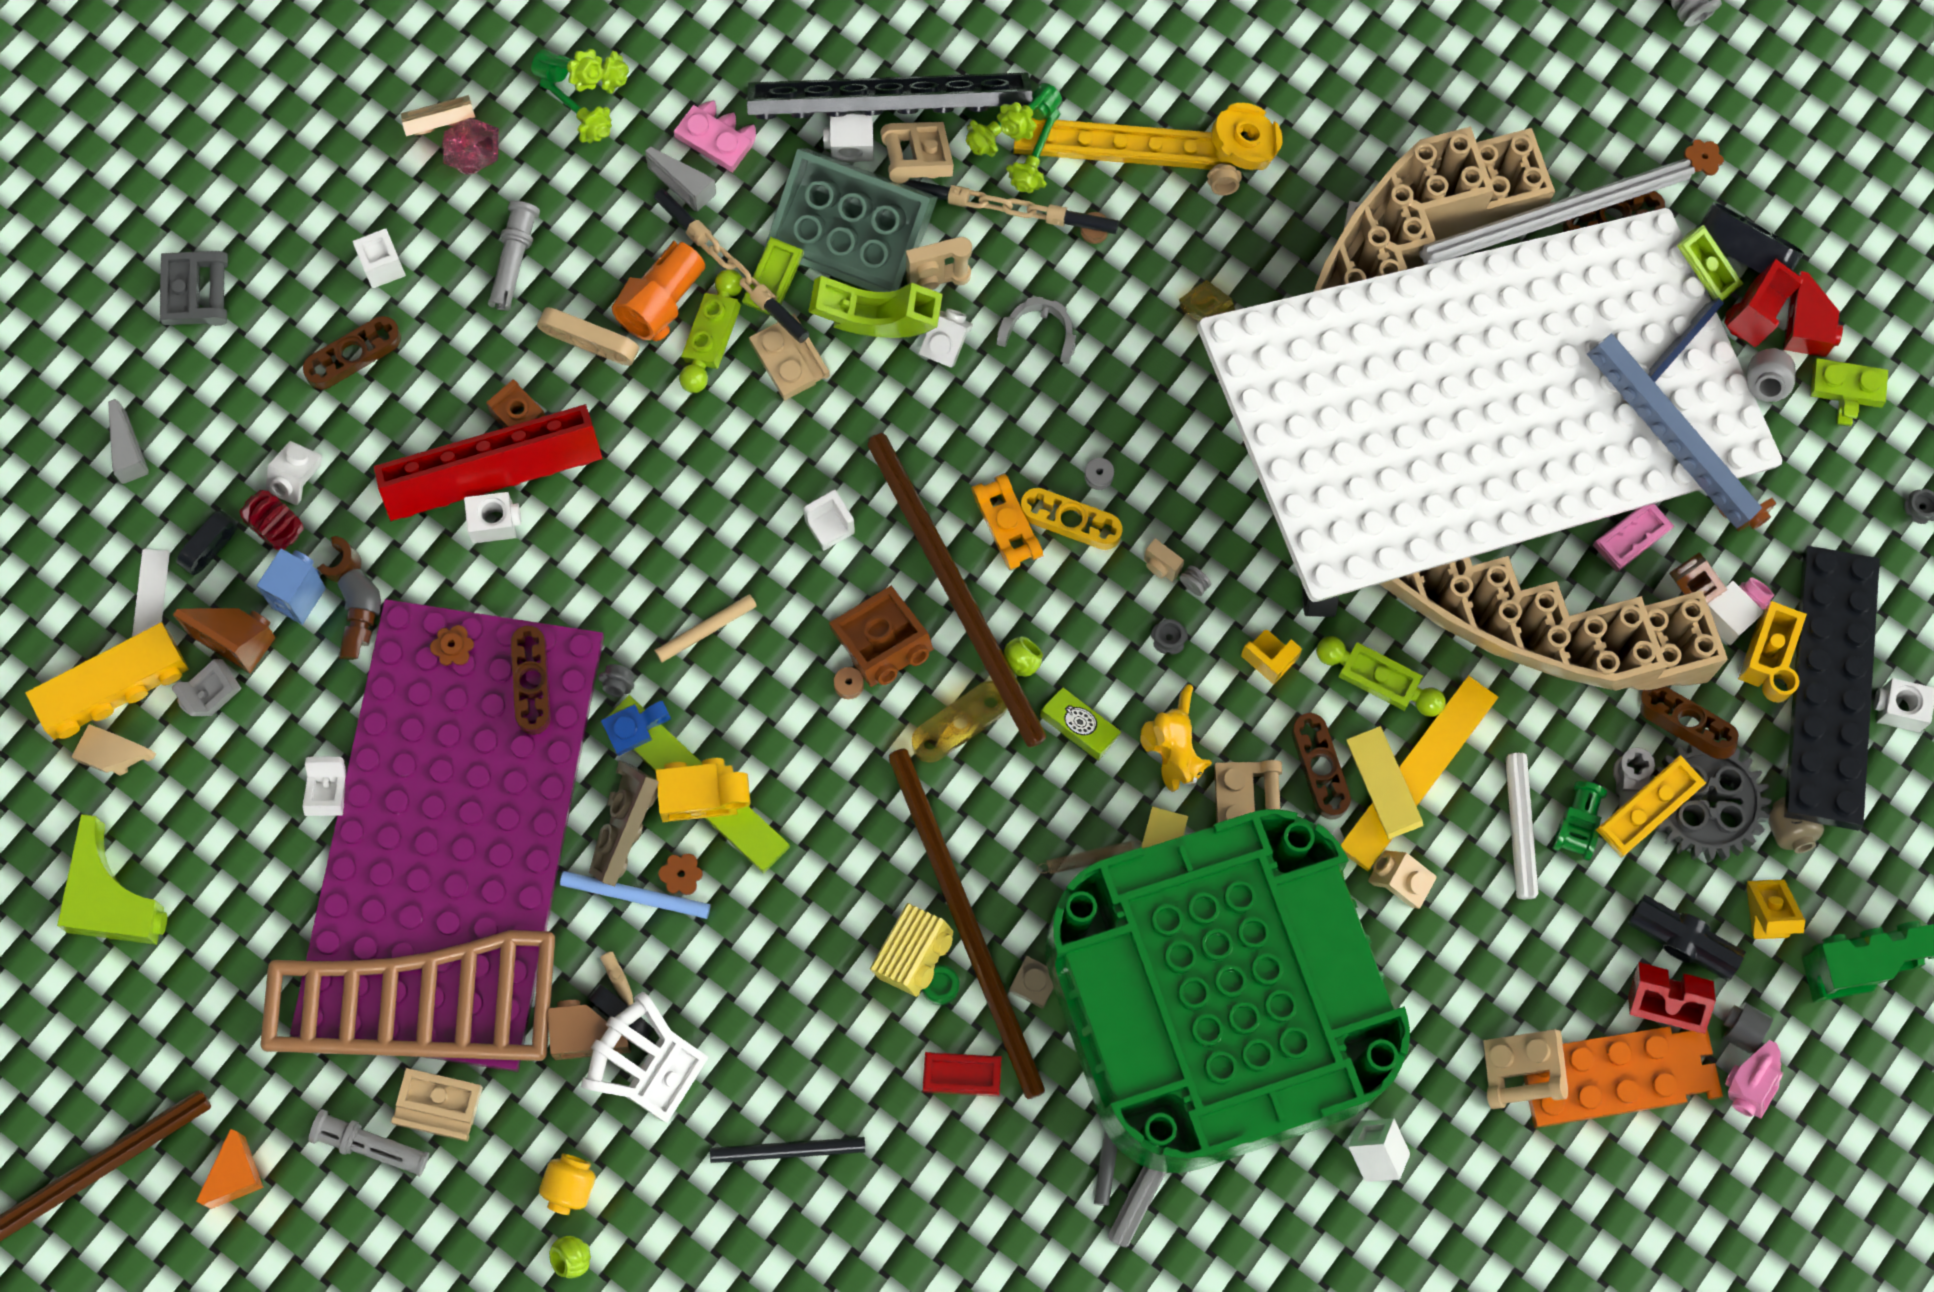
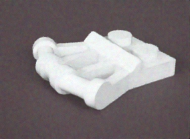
M641 992L634 997L635 1002L617 1016L609 1018L606 1023L608 1029L601 1040L596 1039L591 1046L593 1053L587 1078L583 1077L581 1088L625 1096L661 1121L668 1123L709 1057L673 1033L651 998L645 992ZM645 1014L660 1038L656 1044H653L631 1029L629 1025ZM621 1036L649 1054L641 1068L613 1050ZM607 1059L634 1077L629 1086L602 1081Z

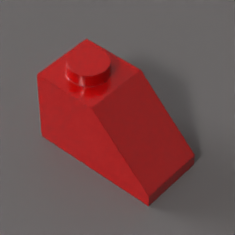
M1800 271L1798 275L1803 278V283L1790 296L1783 350L1827 357L1834 346H1839L1842 339L1843 325L1838 324L1840 311L1808 272Z

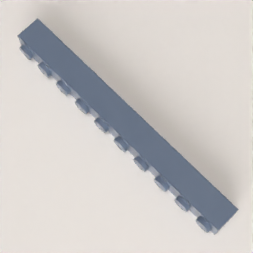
M1612 333L1587 353L1588 357L1607 377L1608 381L1613 384L1623 398L1637 412L1639 417L1644 420L1653 433L1675 456L1683 468L1687 470L1736 529L1750 521L1762 509L1761 505Z

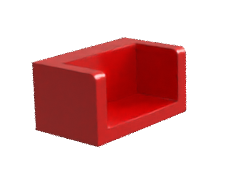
M1775 259L1753 280L1726 327L1753 347H1757L1777 328L1779 320L1776 319L1787 298L1801 286L1803 278Z

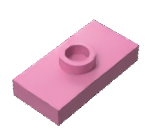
M1650 504L1637 508L1596 540L1593 546L1612 568L1618 572L1671 531L1674 525L1655 504Z

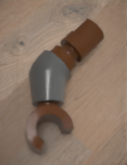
M332 536L330 538L332 547L338 552L343 553L342 561L336 567L330 568L322 564L317 569L329 580L338 583L346 601L345 610L348 611L346 620L350 622V626H345L339 658L354 660L358 659L361 646H368L370 644L372 632L368 630V627L373 626L375 617L380 616L381 596L379 589L360 570L361 557L359 552L343 538Z

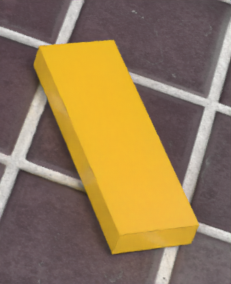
M1680 755L1602 823L1596 831L1622 858L1704 786L1706 782Z

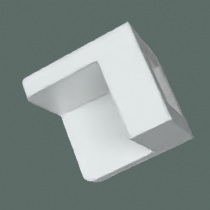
M387 229L352 241L372 288L406 276Z
M836 490L829 492L804 507L805 522L823 551L855 533L854 519Z
M1734 581L1726 586L1727 591L1708 603L1719 636L1729 645H1732L1763 614V610Z
M1394 1118L1359 1121L1349 1144L1353 1158L1366 1182L1399 1180L1410 1156L1409 1149Z

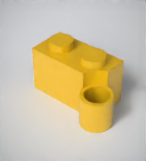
M1771 601L1763 610V614L1758 618L1738 680L1757 687L1762 684L1763 694L1772 702L1780 703L1787 700L1799 686V677L1789 665L1807 614ZM1779 678L1787 684L1788 690L1781 691L1774 685L1773 679Z
M722 758L705 759L702 761V765L687 766L685 762H672L665 764L664 769H656V779L659 781L657 785L659 813L662 822L737 815V809L748 807L751 804L748 774L734 772L733 766H725L724 759Z

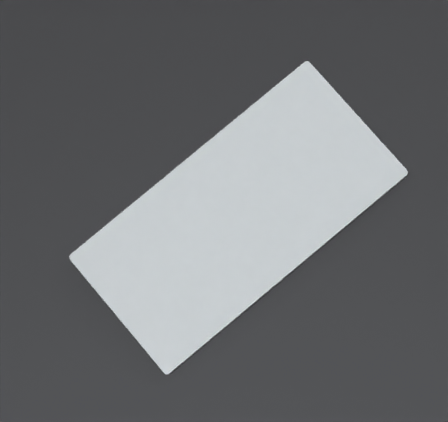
M1663 208L1205 317L1198 322L1197 329L1303 587L1311 601L1318 602L1702 490L1693 477L1683 468L1681 463L1587 355L1599 342L1612 333L1648 374L1650 372L1649 369L1672 342L1681 336L1691 325L1690 322L1705 304L1711 302L1706 288L1677 247L1683 236L1673 213L1669 209ZM1716 312L1655 383L1736 478L1740 479L1778 467L1782 464V457L1758 403L1748 388L1745 374Z

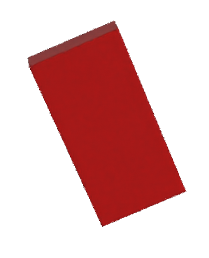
M925 1052L923 1092L999 1097L1002 1056Z

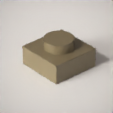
M1026 956L1009 992L1043 1009L1054 989L1047 966Z

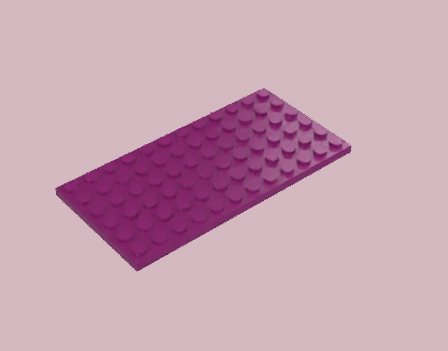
M384 600L345 779L343 816H337L306 961H353L395 958L432 952L508 930L547 931L604 641L603 632ZM456 625H461L468 632L467 638H471L474 642L473 649L468 651L469 660L464 665H456L452 662L450 665L444 666L441 664L439 657L432 654L430 645L433 640L438 638L437 634L440 629L447 628L450 630ZM523 626L538 628L543 633L547 644L551 721L544 732L536 735L527 734L522 731L515 718L511 638L514 632ZM531 636L526 637L525 643L519 644V646L524 647L527 661L534 662L532 646L539 643L534 642ZM451 643L449 647H453L455 643ZM528 671L522 675L520 684L526 689H534L540 684L541 675L536 671ZM527 698L530 705V713L523 716V718H527L530 724H535L537 717L543 716V714H538L535 707V698ZM516 946L509 1044L524 1045L537 981L539 946ZM501 948L477 955L470 1043L493 1044ZM461 959L438 965L432 1042H455ZM422 969L399 972L393 1040L416 1041ZM383 974L360 975L354 1039L377 1040ZM302 976L290 1031L292 1037H300L306 976ZM321 976L316 1038H339L344 976ZM425 1057L519 1072L521 1060Z

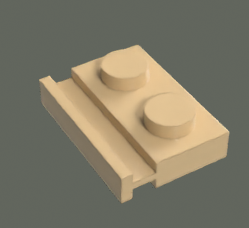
M469 95L401 113L406 136L427 134L434 131V128L445 125L456 126L468 122L471 118H475Z
M795 313L792 314V316L799 322ZM778 322L749 337L751 346L784 401L816 385L817 381L830 377L828 368L809 337L803 343H799Z
M406 1068L391 1123L405 1128L468 1142L483 1087L479 1084Z

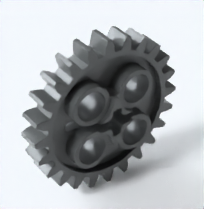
M1690 744L1687 747V753L1683 748L1678 747L1673 752L1674 758L1667 755L1661 761L1663 766L1666 768L1681 755L1706 784L1688 799L1690 801L1683 803L1654 829L1655 832L1666 830L1669 833L1664 841L1665 844H1669L1674 840L1679 842L1676 852L1678 854L1686 848L1691 849V860H1695L1701 852H1704L1706 862H1711L1715 858L1716 852L1722 861H1726L1730 857V850L1736 856H1739L1744 852L1743 844L1750 848L1756 842L1753 835L1760 836L1765 829L1758 822H1766L1770 818L1767 812L1761 810L1771 804L1770 799L1761 797V794L1769 788V785L1757 784L1756 782L1763 772L1761 770L1750 772L1748 768L1753 760L1749 758L1744 762H1740L1738 760L1740 749H1736V752L1729 758L1716 759ZM1657 767L1653 775L1656 777L1665 768ZM1719 777L1729 778L1734 785V791L1722 788ZM1705 795H1708V801L1717 802L1712 808L1709 807L1708 801L1701 800ZM1731 799H1738L1741 801V805L1727 801H1730ZM1683 812L1693 813L1697 817L1698 826L1687 824L1683 819ZM1720 814H1730L1735 820V827L1731 828L1724 825Z

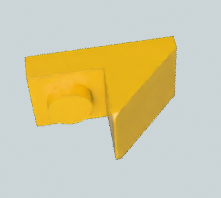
M1785 879L1747 881L1751 929L1754 939L1788 938L1793 933H1804L1805 918Z

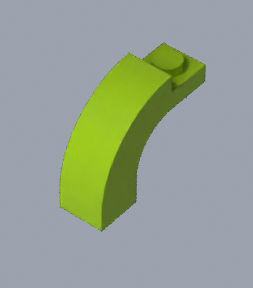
M821 275L814 279L809 313L834 321V328L850 333L885 338L912 337L927 333L938 327L943 294L914 283H910L896 291H866Z

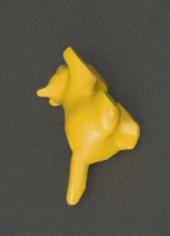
M1190 684L1186 685L1180 693L1177 709H1171L1167 713H1158L1154 721L1146 722L1141 729L1140 742L1147 752L1155 751L1162 756V778L1164 784L1171 792L1179 789L1180 781L1184 784H1195L1202 776L1204 770L1212 764L1211 760L1199 758L1193 749L1192 725L1188 716L1193 686Z

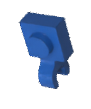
M659 701L649 706L642 713H639L634 704L601 720L617 755L620 756L651 741L652 738L648 730L671 720V717L663 701Z

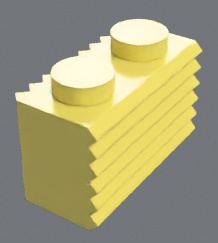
M907 903L872 963L870 970L879 980L917 997L920 995V990L927 988L931 983L935 964L938 962L939 957L949 951L954 931L942 918Z

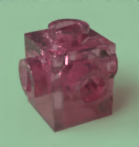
M468 118L444 131L442 141L444 148L443 164L454 167L463 174H476L479 170L498 161L499 128L473 118Z

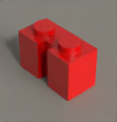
M1638 962L1628 994L1629 1015L1706 1034L1716 1002L1714 981L1683 973L1680 982L1669 979L1668 969Z

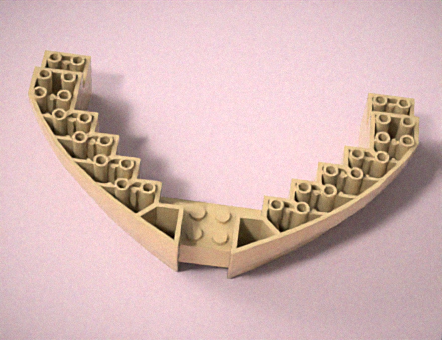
M1471 126L1420 139L1392 166L1353 213L1323 265L1314 292L1424 266V261L1420 258L1419 254L1426 244L1549 204L1555 189L1532 128L1476 142ZM1509 556L1473 566L1469 557L1379 584L1438 626L1491 654L1558 678L1614 691L1624 688L1652 690L1669 685L1686 686L1708 683L1728 660L1703 590L1646 606L1642 596L1569 616L1558 582L1554 581L1521 591Z

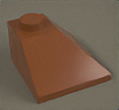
M239 608L177 609L173 614L191 638L250 674L276 638L268 627L271 624L270 621L253 610L248 615Z

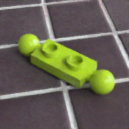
M725 269L718 273L715 278V288L718 294L705 293L681 355L686 363H691V365L684 367L679 375L680 385L687 392L698 393L706 387L708 375L705 367L719 368L741 308L739 301L731 298L737 296L743 288L740 286L742 276L735 270Z
M1335 636L1325 637L1318 643L1316 653L1322 663L1330 666L1340 663L1344 666L1339 678L1403 711L1406 710L1410 700L1415 702L1418 711L1427 717L1437 716L1444 710L1446 700L1440 690L1433 687L1423 690L1418 688L1423 675L1356 642L1352 652L1347 651L1343 641Z

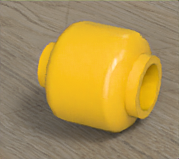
M562 1154L561 1158L549 1161L539 1188L540 1195L549 1201L548 1209L563 1215H569L571 1209L579 1210L586 1207L596 1179L595 1173L589 1169L591 1166L590 1162L569 1154Z

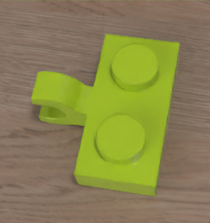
M1817 358L1813 364L1810 396L1839 401L1837 424L1852 426L1853 418H1858L1859 404L1882 408L1886 403L1888 370Z

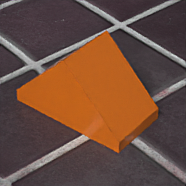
M230 1129L196 1200L197 1203L213 1209L264 1188L245 1136Z

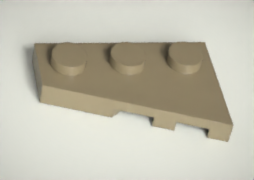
M620 760L616 773L622 775L617 793L610 792L607 806H610V822L600 829L589 873L592 876L614 887L618 878L622 877L627 869L628 854L633 843L639 839L642 833V821L647 809L656 800L657 785L659 783L658 780L635 766Z

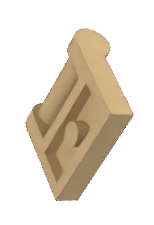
M944 122L890 123L882 127L880 134L883 144L887 146L890 160L888 172L892 182L901 184L908 181L909 178L953 176L954 164ZM901 141L910 142L913 160H904L900 145Z
M957 237L906 250L907 283H914L931 290L936 289L940 284L951 281L956 285L967 284L971 279V268L968 265V259L972 254L970 240L965 237ZM954 258V263L945 265V259Z
M1266 760L1262 762L1215 763L1216 823L1255 812L1253 777H1264L1265 809H1280L1279 775L1282 774V762Z
M1554 1029L1483 1040L1489 1086L1487 1089V1100L1491 1109L1505 1108L1507 1103L1549 1097L1554 1101L1567 1099L1568 1084L1560 1030ZM1550 1072L1549 1082L1505 1088L1504 1078Z

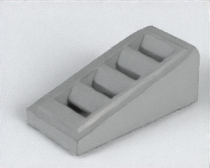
M651 146L645 151L648 169L694 211L698 212L716 195L715 180Z
M118 400L108 401L112 470L118 480L124 484L148 475L149 470L127 412Z

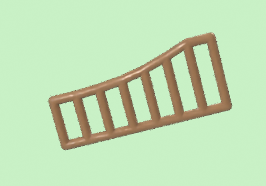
M508 930L432 952L395 958L353 961L272 960L268 965L261 1048L267 1052L542 1061L547 1056L548 1008H550L555 936L549 931ZM516 946H539L532 1045L509 1044ZM501 948L493 1044L470 1043L477 955ZM461 959L455 1042H432L438 965ZM422 969L416 1041L393 1040L399 972ZM383 974L377 1040L354 1039L360 975ZM283 975L306 976L300 1037L277 1036ZM321 976H344L339 1038H316Z

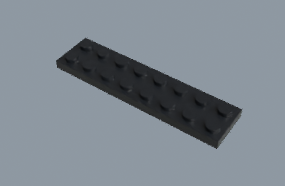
M1028 72L748 82L747 112L748 115H755L757 119H773L777 117V114L790 113L791 117L807 118L812 116V113L826 112V115L831 117H841L847 115L848 111H862L863 115L869 116L880 115L883 113V110H897L900 114H914L918 112V109L933 108V112L948 113L952 112L955 107H968L969 111L981 112L989 110V106L1011 105L1014 102L1020 103L1021 106L1028 105L1032 102V88Z
M1808 545L1803 551L1799 611L1807 615L1796 645L1795 672L1799 677V686L1793 693L1784 808L1785 818L1805 820L1857 831L1864 825L1880 558Z

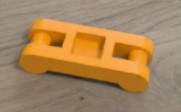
M1003 473L994 477V482L987 485L977 484L972 486L971 490L1007 568L1012 570L1019 567L1020 562L1026 559L1036 560L1044 555L1041 545L1034 535L1013 492L1010 480ZM1001 495L1004 503L993 507L990 499ZM1021 538L1024 545L1014 549L1010 543Z

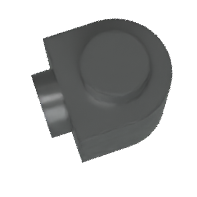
M1746 1002L1739 1007L1734 1005L1723 1025L1728 1027L1723 1039L1750 1054L1759 1047L1765 1038L1773 1018Z

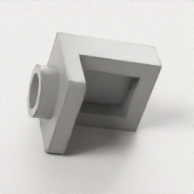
M213 659L189 682H177L172 686V690L178 697L179 706L190 716H212L242 689L223 659Z

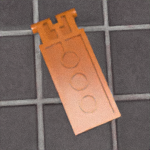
M1669 1026L1564 1043L1563 1052L1568 1084L1567 1099L1554 1101L1549 1097L1528 1101L1534 1128L1681 1105L1687 1102L1686 1096L1706 1093L1708 1100L1723 1097L1716 1063L1702 1065L1701 1057L1713 1055L1708 1028L1706 1034L1695 1031L1672 1034L1671 1027ZM1550 1072L1523 1075L1525 1085L1549 1082Z

